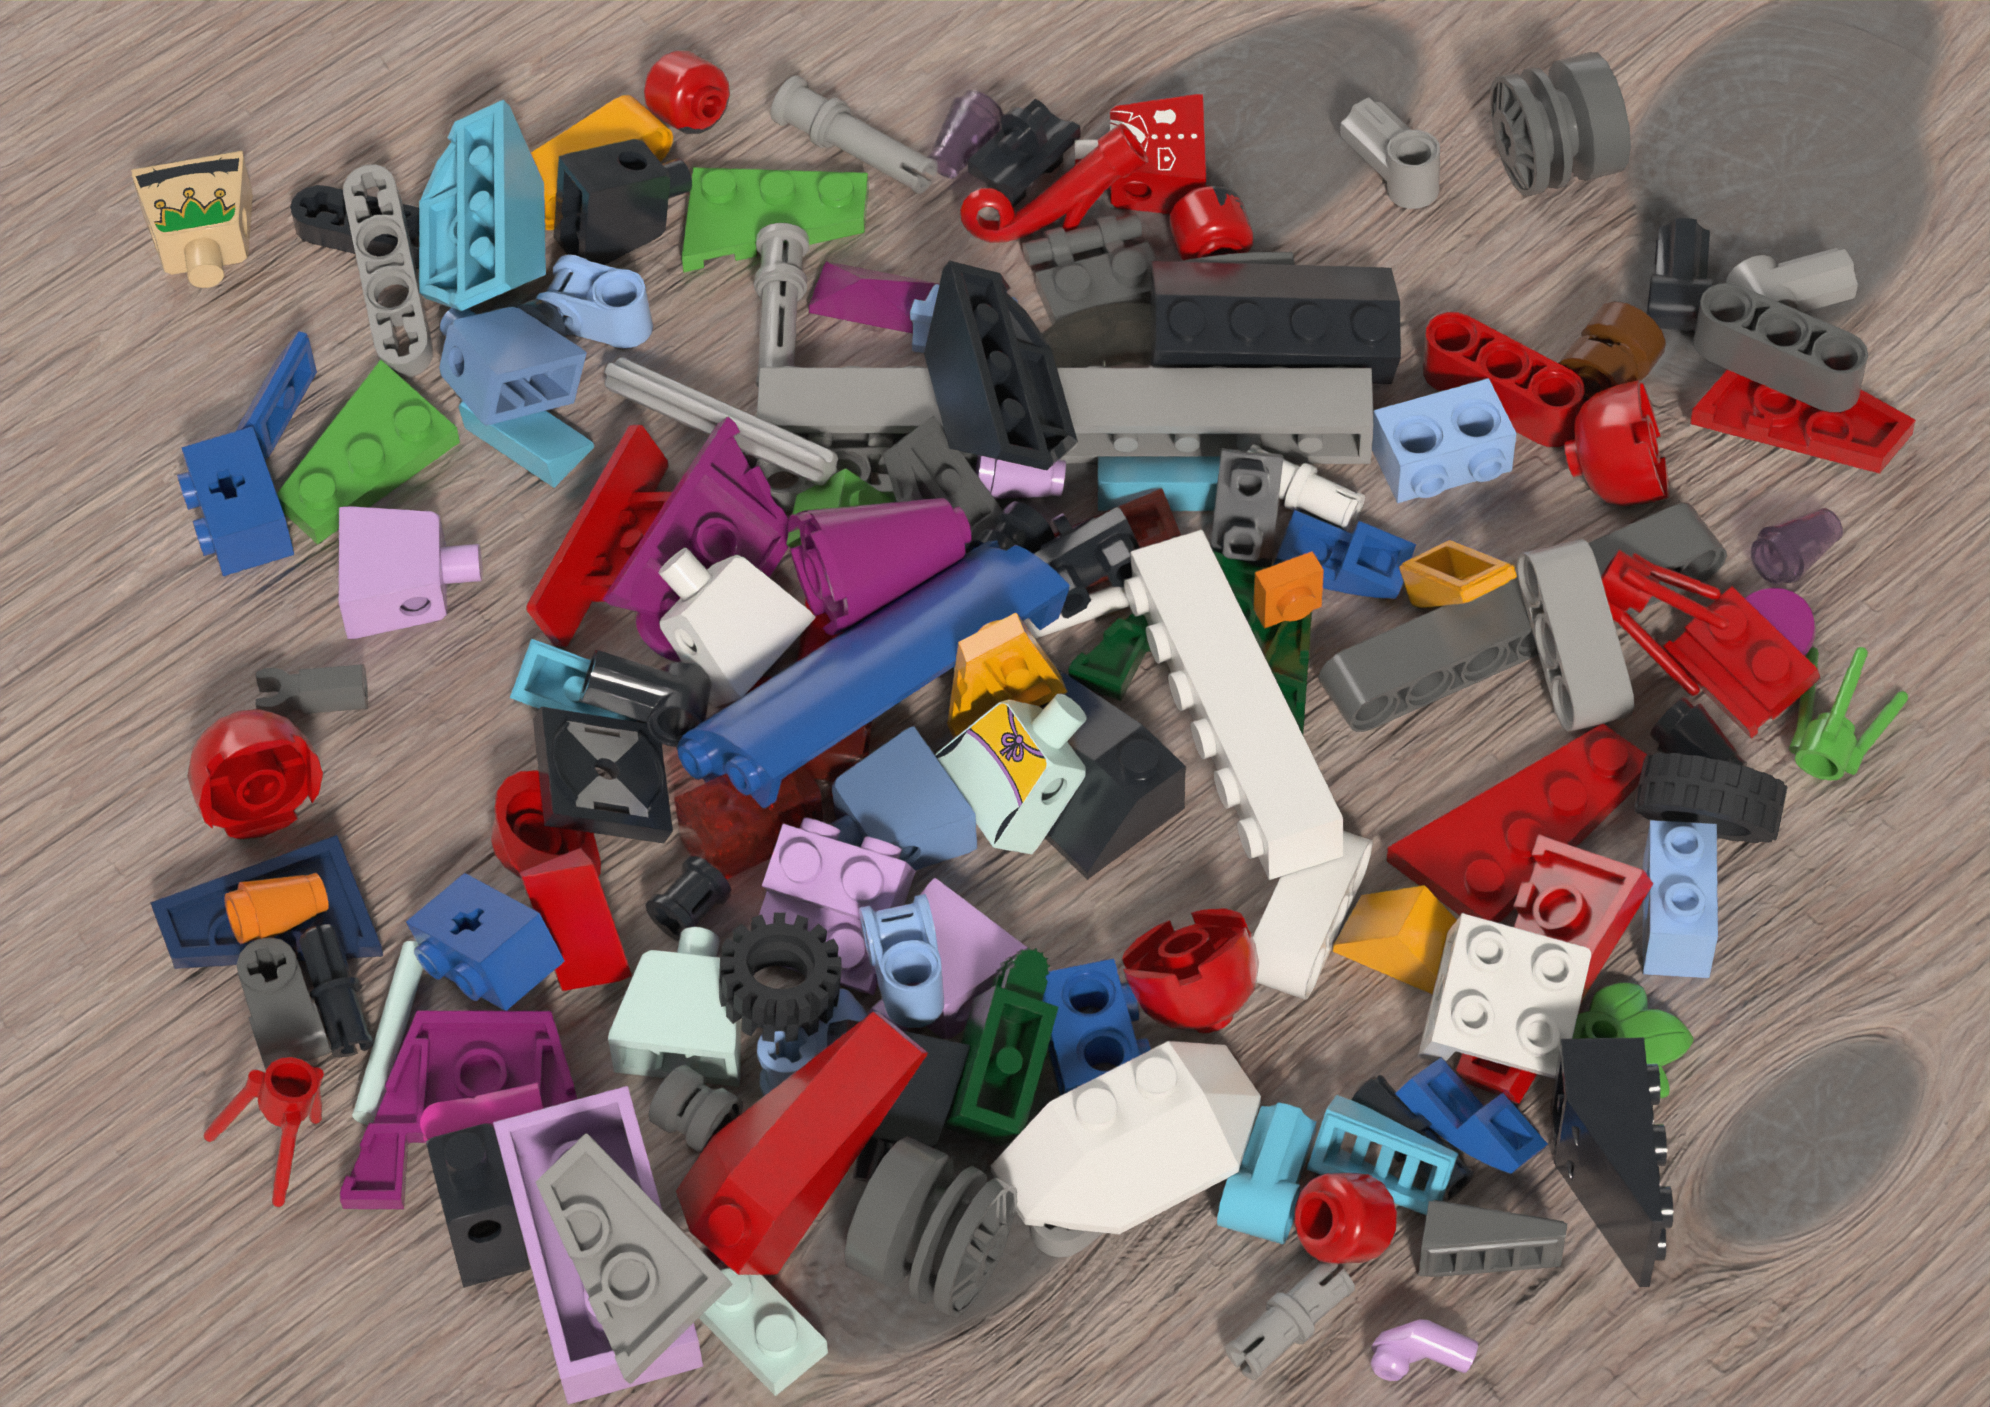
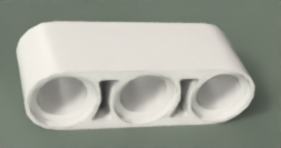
M1343 830V857L1280 877L1253 936L1259 958L1256 983L1305 1000L1309 998L1364 878L1372 852L1373 840Z

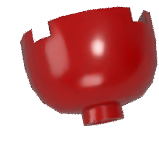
M1637 380L1616 385L1596 393L1582 405L1575 418V439L1564 443L1566 459L1572 477L1584 475L1593 494L1606 503L1619 506H1634L1669 498L1670 486L1665 457L1660 458L1657 438L1661 436L1650 398L1643 383Z
M252 709L237 711L222 717L203 731L193 746L187 777L196 806L204 822L212 829L213 825L224 828L228 837L248 839L267 836L288 827L297 820L298 817L294 810L304 802L307 796L311 803L314 802L320 792L323 771L319 758L309 739L288 718L273 712Z
M1226 908L1204 909L1192 912L1191 915L1195 924L1185 926L1174 931L1170 920L1161 923L1138 937L1124 952L1122 961L1126 968L1123 971L1127 983L1144 1013L1158 1024L1179 1030H1196L1199 1033L1215 1032L1226 1027L1233 1020V1015L1245 1005L1254 992L1259 969L1256 944L1242 914Z

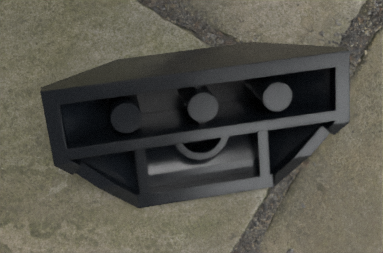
M949 260L942 271L924 351L949 449L1047 471L1078 442L1052 349L1027 311L1007 293L1010 286L1001 273Z

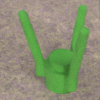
M1811 647L1806 654V658L1817 667L1819 652L1817 648ZM1858 647L1855 650L1831 712L1822 713L1818 716V719L1812 721L1816 683L1800 696L1796 732L1789 751L1796 755V764L1804 772L1818 779L1831 781L1842 778L1844 772L1856 774L1864 755L1908 701V694L1905 691H1899L1858 741L1856 740L1854 735L1855 727L1845 717L1868 655L1864 647Z

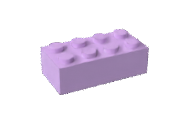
M628 1086L493 1122L567 1404H573L703 1367L699 1341L693 1323L631 1385L624 1380L614 1358L613 1349L588 1300L589 1296L576 1267L568 1256L535 1183L587 1133L662 1210Z

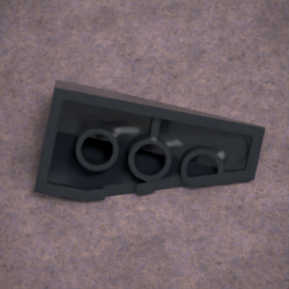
M1057 668L1068 691L1063 695L1076 702L1086 715V721L1067 741L1085 765L1086 774L1084 780L1045 839L1088 880L1185 809L1186 766L1141 723ZM1050 701L1039 707L1044 709L1050 703Z

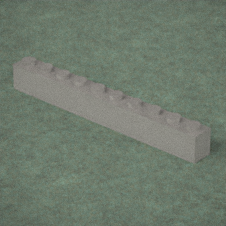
M798 366L760 368L757 417L825 448L892 447L932 416L937 419L944 429L928 368L919 366H907L904 368H862L859 366H846L843 368H801ZM1101 366L1057 368L1078 440L1076 445L1060 459L1066 460V463L1098 464V456H1221V448L1247 452L1248 450L1250 451V447L1253 444H1256L1269 453L1282 454L1284 460L1293 464H1371L1373 440L1371 368H1348L1344 366L1332 368H1287L1283 366L1270 368H1226L1222 366L1209 368H1166L1162 366L1148 368H1105ZM960 451L968 463H977L978 455Z

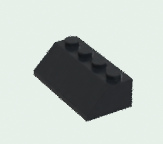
M1151 262V367L1209 368L1222 366L1226 368H1270L1283 366L1287 368H1332L1344 366L1348 368H1371L1372 384H1392L1401 359L1400 299L1392 268Z

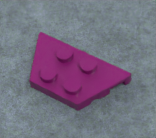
M726 417L716 425L603 598L609 605L663 617L680 597L658 572L672 556L683 548H687L706 570L717 562L734 555H739L770 578L789 547L786 545L789 534V520L784 510L772 499L771 487L760 467L750 468L734 438L740 433V430L731 418Z

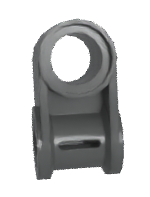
M271 937L258 939L248 944L239 955L237 971L251 1014L248 1018L265 1071L272 1062L280 1058L293 1057L309 1061L330 1054V1047L314 998L309 996L296 955L291 946L280 939ZM277 976V979L265 982V979Z

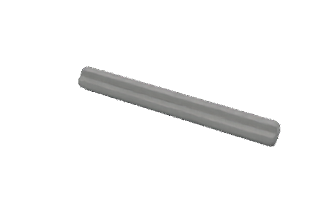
M621 357L614 364L608 363L605 367L604 373L607 374L604 385L609 391L710 436L719 422L729 417L740 430V433L734 438L742 451L821 486L839 471L836 468L838 456L834 451Z

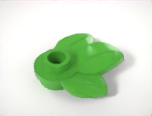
M1617 983L1604 987L1596 992L1592 998L1589 1011L1577 1015L1572 1039L1644 1037L1647 1064H1658L1660 1098L1668 1097L1670 1093L1669 1082L1661 1066L1679 1059L1688 1051L1694 1041L1691 1032L1676 1016L1659 1009L1648 1010L1647 996L1642 986L1633 983Z

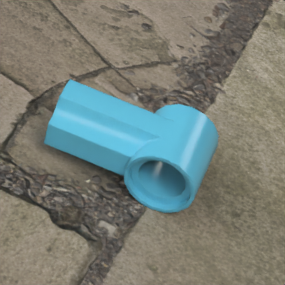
M1280 1102L1269 1107L1261 1106L1239 1172L1228 1177L1219 1206L1217 1226L1285 1244L1294 1221L1295 1205L1300 1195L1301 1186L1299 1181L1316 1134L1317 1122L1307 1117L1301 1108Z

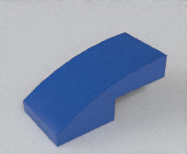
M1294 510L1272 566L1313 551L1324 569L1323 588L1358 596L1396 599L1403 584L1399 566L1412 558L1416 544L1361 521H1358L1353 533H1349Z
M1442 1057L1413 1076L1395 1093L1416 1116L1422 1114L1432 1123L1430 1128L1450 1144L1469 1156L1512 1174L1548 1145L1504 1093L1484 1106Z

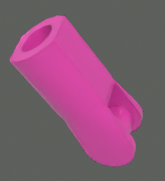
M534 1083L478 1095L474 1099L464 1098L429 1105L420 1117V1128L424 1141L426 1143L427 1140L435 1136L484 1123L493 1124V1122L543 1109L539 1085Z

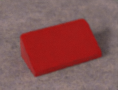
M581 848L519 873L531 908L540 913L565 960L554 970L562 991L614 983L632 977L596 869L590 858Z

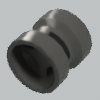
M684 1064L674 1069L661 1083L651 1102L648 1116L651 1123L668 1133L679 1131L685 1135L687 1145L702 1153L712 1136L742 1114L743 1101L724 1088L712 1090L706 1086L704 1076Z

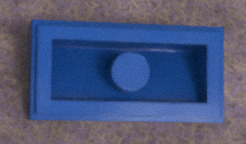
M298 331L275 360L235 430L238 431L253 426L265 461L272 454L317 373L307 333Z

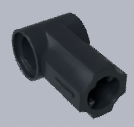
M1675 218L1673 222L1659 226L1655 247V274L1651 275L1647 315L1654 319L1660 329L1695 332L1702 295L1709 287L1713 286V280L1707 279L1710 230L1700 226L1697 219Z
M595 650L581 687L579 701L646 722L650 735L656 741L666 746L677 747L683 735L706 720L712 683L709 675L702 668L691 663H670L659 670Z

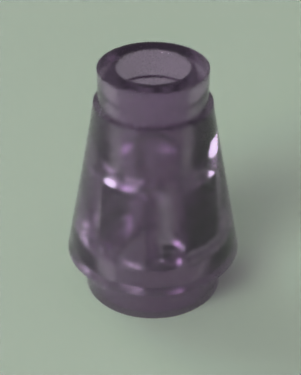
M968 90L962 97H956L952 100L932 151L928 158H933L938 162V174L950 179L956 178L959 172L968 165V160L1001 130L1000 122L1004 114L999 105L990 97L978 91Z
M1820 508L1815 512L1765 527L1759 532L1757 540L1751 546L1753 565L1757 572L1770 583L1797 582L1834 543L1842 538V524L1834 512L1827 508Z

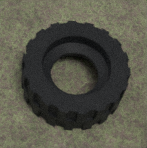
M1654 753V755L1649 754L1644 758L1633 809H1635L1637 814H1641L1648 820L1717 824V838L1736 842L1768 843L1772 842V840L1776 841L1778 837L1788 787L1784 785L1782 780L1776 779L1770 774L1728 761L1679 753Z

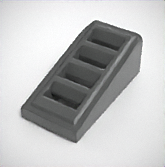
M1438 1200L1429 1201L1418 1276L1440 1277L1561 1267L1568 1223L1560 1220Z

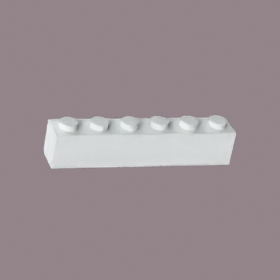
M1203 530L1131 551L1132 578L1124 581L1128 603L1135 616L1144 614L1149 624L1146 627V634L1155 661L1157 663L1166 661L1171 674L1168 675V680L1175 704L1180 711L1189 709L1194 722H1191V731L1197 751L1202 759L1211 757L1217 768V771H1214L1217 792L1226 809L1235 807L1241 819L1237 822L1238 833L1248 858L1259 857L1268 879L1271 880L1343 857L1342 814Z

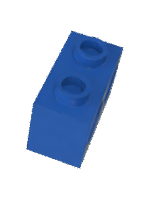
M1114 958L1048 971L1050 974L1046 976L1048 982L1042 1001L1059 1007L1047 1048L1059 1097L1109 1072L1092 1068L1093 1065L1110 1063L1118 1067L1151 1050L1147 1038L1136 1040L1131 1022L1139 1021L1137 999L1128 983L1120 982ZM1087 1006L1101 1009V1011L1093 1014H1085L1077 1010Z

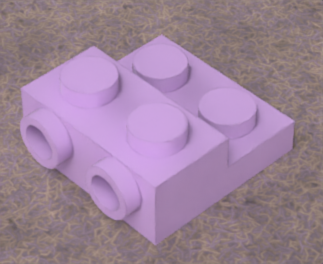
M803 818L800 829L783 824L762 883V887L767 890L759 915H763L766 925L773 924L774 913H786L785 923L794 925L797 915L808 918L809 932L817 924H820L827 930L826 942L834 938L839 947L838 957H841L842 962L840 985L874 995L878 983L875 968L871 966L868 958L859 908L870 906L874 911L903 906L916 871L907 862L899 860L902 849L888 842L872 837H864L860 848L838 841L841 830L821 821ZM781 966V967H784V968H787V969H791V970L797 971V970H795V969H793V968H790V967Z

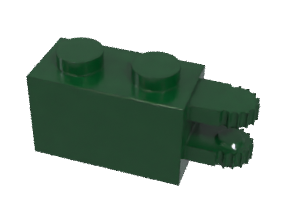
M1030 947L1025 950L1021 949L1012 957H1007L1006 961L1000 963L1001 967L996 970L998 975L994 977L992 988L973 999L961 1041L962 1044L970 1045L969 1055L948 1111L944 1128L998 1146L1015 1140L1026 1128L1059 1008L1042 1001L1048 982L1046 976L1050 974L1048 972L1050 965L1047 963L1048 958L1043 956V952H1038L1037 948L1033 950Z

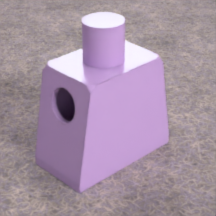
M339 507V606L347 639H356L440 621L447 615V584L482 581L483 569L480 545L446 546L438 514L432 511Z
M934 878L920 895L926 894L935 926L938 951L942 964L944 1008L941 1015L933 1023L926 1025V1027L940 1038L950 1039L965 1030L973 999L992 988L994 977L998 975L996 970L1001 967L1000 963L1006 961L1007 957H1012L1019 950H1025L1027 947L938 879ZM908 983L906 986H916L921 983ZM883 998L869 1010V1014L880 1012L901 1031L908 1029L898 1025L889 1018L885 1010Z

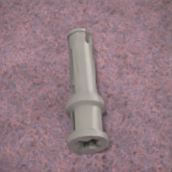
M798 75L787 79L775 95L770 112L771 119L781 126L791 124L809 134L811 142L820 148H830L835 145L908 186L917 194H922L931 185V180L914 172L913 168L921 173L927 172L935 176L938 168L936 160L920 154L851 116L850 108L845 101L838 97L829 100L809 89L808 82Z
M789 223L767 225L757 234L756 248L761 255V268L754 275V289L760 299H762L761 326L759 331V364L756 377V386L758 388L760 368L794 366L797 302L807 291V276L802 271V259L809 251V236L805 230ZM786 240L788 246L786 250H783V241Z

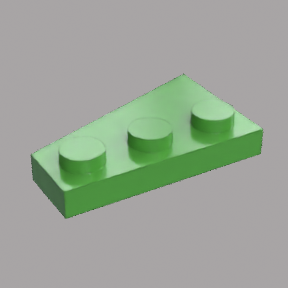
M693 167L692 189L689 197L682 252L683 271L689 272L704 268L703 260L734 254L736 261L757 257V234L762 228L770 224L789 223L800 227L809 236V245L865 233L869 195L868 173Z
M380 360L277 492L283 513L318 545L339 530V507H371L459 444L457 427Z

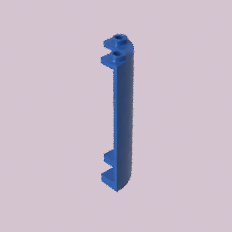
M997 541L983 543L965 554L959 561L857 623L682 736L677 746L679 759L685 770L697 780L703 779L713 792L717 793L725 788L730 778L738 791L744 795L751 794L762 808H766L776 802L781 780L953 668L956 663L958 642L977 633L987 623L1002 620L1017 613L1022 621L1029 618L1039 630H1042L1059 619L1070 585L1046 562L1020 546L1014 545L1005 551L1000 549Z

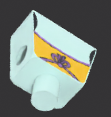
M1057 694L1044 709L1036 705L1009 699L1001 701L935 754L937 760L975 812L976 824L993 848L1032 855L1085 778L1086 767L1067 741L1086 721V715L1080 706L1066 695Z

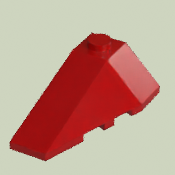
M872 1012L712 1136L676 1190L689 1232L738 1275H777L926 1058L928 1052L880 1012Z

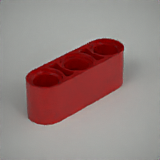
M1446 312L1430 320L1426 327L1423 356V376L1429 385L1441 392L1489 378L1511 424L1518 434L1546 447L1564 446L1566 441L1575 439V418L1583 405L1584 383L1580 376L1565 366L1468 315L1459 312Z

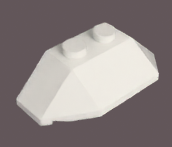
M1167 1041L1050 1101L991 1165V1173L995 1178H999L1017 1188L1018 1202L1016 1212L1025 1225L1044 1227L1046 1223L1072 1230L1121 1234L1238 1173L1254 1119L1257 1116L1261 1103V1096L1226 1045Z

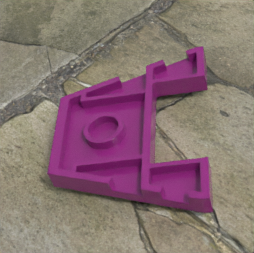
M417 1011L385 1084L386 1093L373 1123L368 1124L359 1145L361 1151L350 1177L346 1176L340 1189L342 1208L404 1209L408 1145L410 1143H425L420 1128V1117L429 1105L464 1098L474 1099L478 1095L534 1083L539 1085L543 1109L577 1100L574 1083L552 1012Z

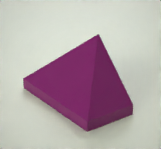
M825 261L809 303V313L913 334V322L910 320V311L914 299L926 301L933 286L939 285V283Z

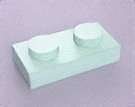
M721 1261L716 1267L733 1285L699 1319L777 1396L828 1353L827 1340L762 1275H738Z

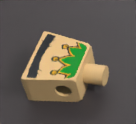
M243 151L131 170L141 211L164 272L171 275L187 272L188 280L192 285L199 288H209L222 281L224 277L223 266L242 263L248 258L253 194Z

